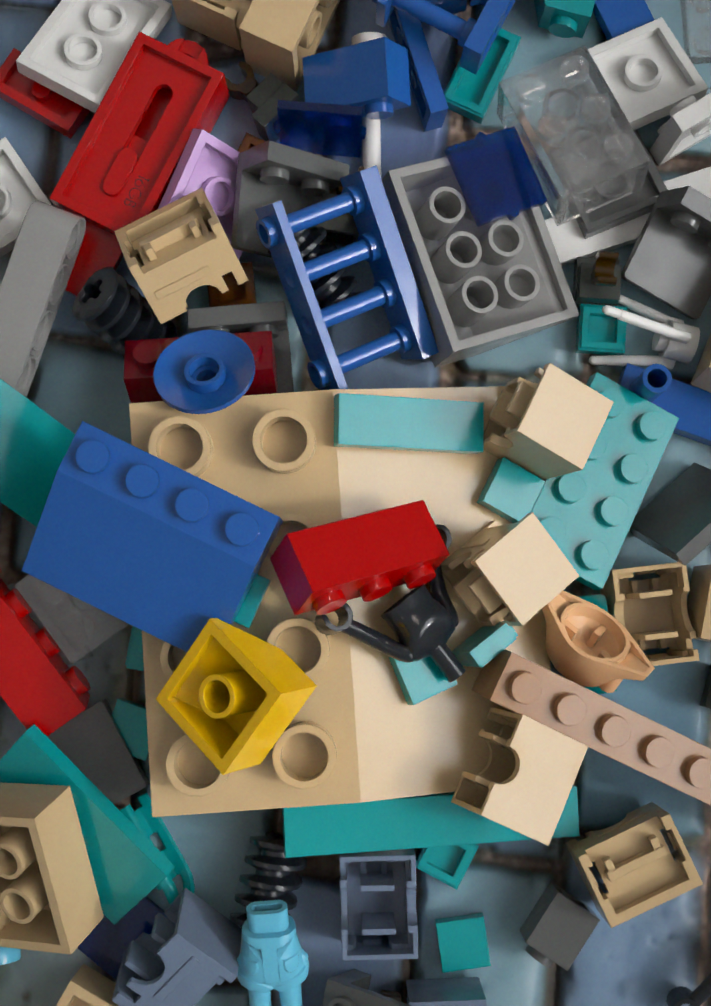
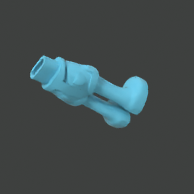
M283 900L250 903L246 908L247 920L242 925L243 940L241 953L237 957L239 964L237 978L240 984L248 990L249 1006H271V990L273 989L279 993L281 1006H303L301 983L308 976L309 960L308 954L301 948L296 933L295 921L292 916L288 915L287 903Z

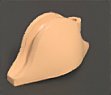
M563 590L542 608L546 621L545 646L547 654L556 670L566 679L585 687L599 686L604 692L613 693L623 679L643 681L655 669L627 629L617 619L597 605Z

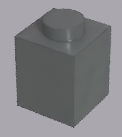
M550 881L520 928V932L528 944L525 950L535 960L548 968L555 962L568 971L600 919L589 906Z

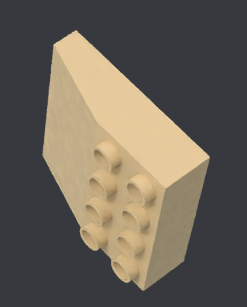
M505 386L332 389L244 395L227 408L207 414L184 413L170 407L164 401L129 403L131 445L277 515L283 520L258 572V575L270 579L271 582L250 628L234 622L232 626L282 649L317 685L261 764L222 775L156 700V697L187 652L142 630L152 817L362 803L455 792L463 770L477 774L485 768L490 755L489 747L486 741L479 737L478 734L481 729H485L498 735L502 726L486 718L490 707L513 711L472 691L482 669L481 667L463 666L466 671L456 679L458 685L416 705H408L388 655L342 632L334 635L322 634L315 625V617L317 615L315 610L294 615L270 561V557L287 533L424 500L435 525L441 524L449 529L452 537L451 545L448 548L450 555L491 521L496 520L499 526L511 524L510 521L477 503L497 459H499L485 450L479 454L333 447L334 396L338 393L484 402L485 430L489 421V415ZM443 575L447 592L459 619L458 625L446 643L452 651L482 626L474 615L469 612ZM428 582L427 584H425V586L430 592V586ZM406 584L393 587L389 593L376 600L364 602L362 597L347 600L346 603L353 612V620L397 641L393 630L381 617V614L413 589H408ZM541 609L523 626H512L518 636L506 650L551 671L550 659L545 646L546 621ZM335 611L325 614L333 625H338L339 620Z

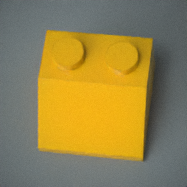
M210 618L156 697V700L221 774L225 775L261 764L317 685L282 649L218 618Z

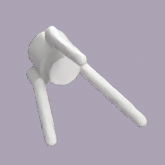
M621 294L618 304L628 307L640 315L610 305H605L602 308V312L605 315L654 332L652 350L659 351V354L591 356L589 358L590 364L625 366L627 363L635 366L661 364L667 369L672 370L676 361L686 364L692 361L699 344V327L684 324V320L667 316Z

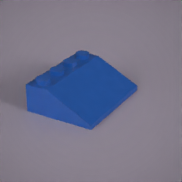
M82 421L56 472L21 571L188 652L210 618H218L233 625L283 520L277 515Z

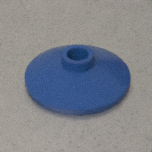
M221 330L195 331L176 339L163 350L154 367V384L161 399L170 407L190 414L212 413L234 404L247 392L255 376V361L249 346L238 336Z

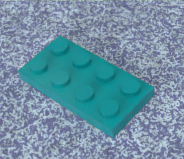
M596 372L589 377L586 385L614 402L583 470L545 479V483L531 513H534L579 574V577L575 580L593 590L603 589L679 418Z

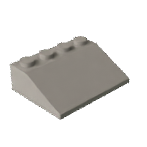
M515 140L389 170L383 177L382 183L439 353L431 356L434 368L479 355L579 316Z

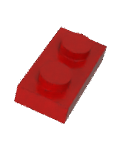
M13 48L0 67V98L71 139L90 110L20 74L17 69L16 60L22 52Z

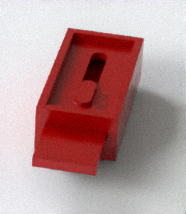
M139 31L49 198L55 207L84 217L86 220L83 242L65 289L66 292L75 297L81 291L88 278L96 271L105 267H113L116 271L124 255L114 231L158 209L193 129H203L211 133L230 97L225 74L209 66L207 53L198 43L185 40V38H179L166 45Z

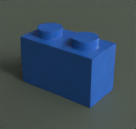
M387 37L302 58L306 115L323 121L325 127H349L353 124L352 119L361 117L374 120L386 119L394 115L393 110L411 107L408 49Z

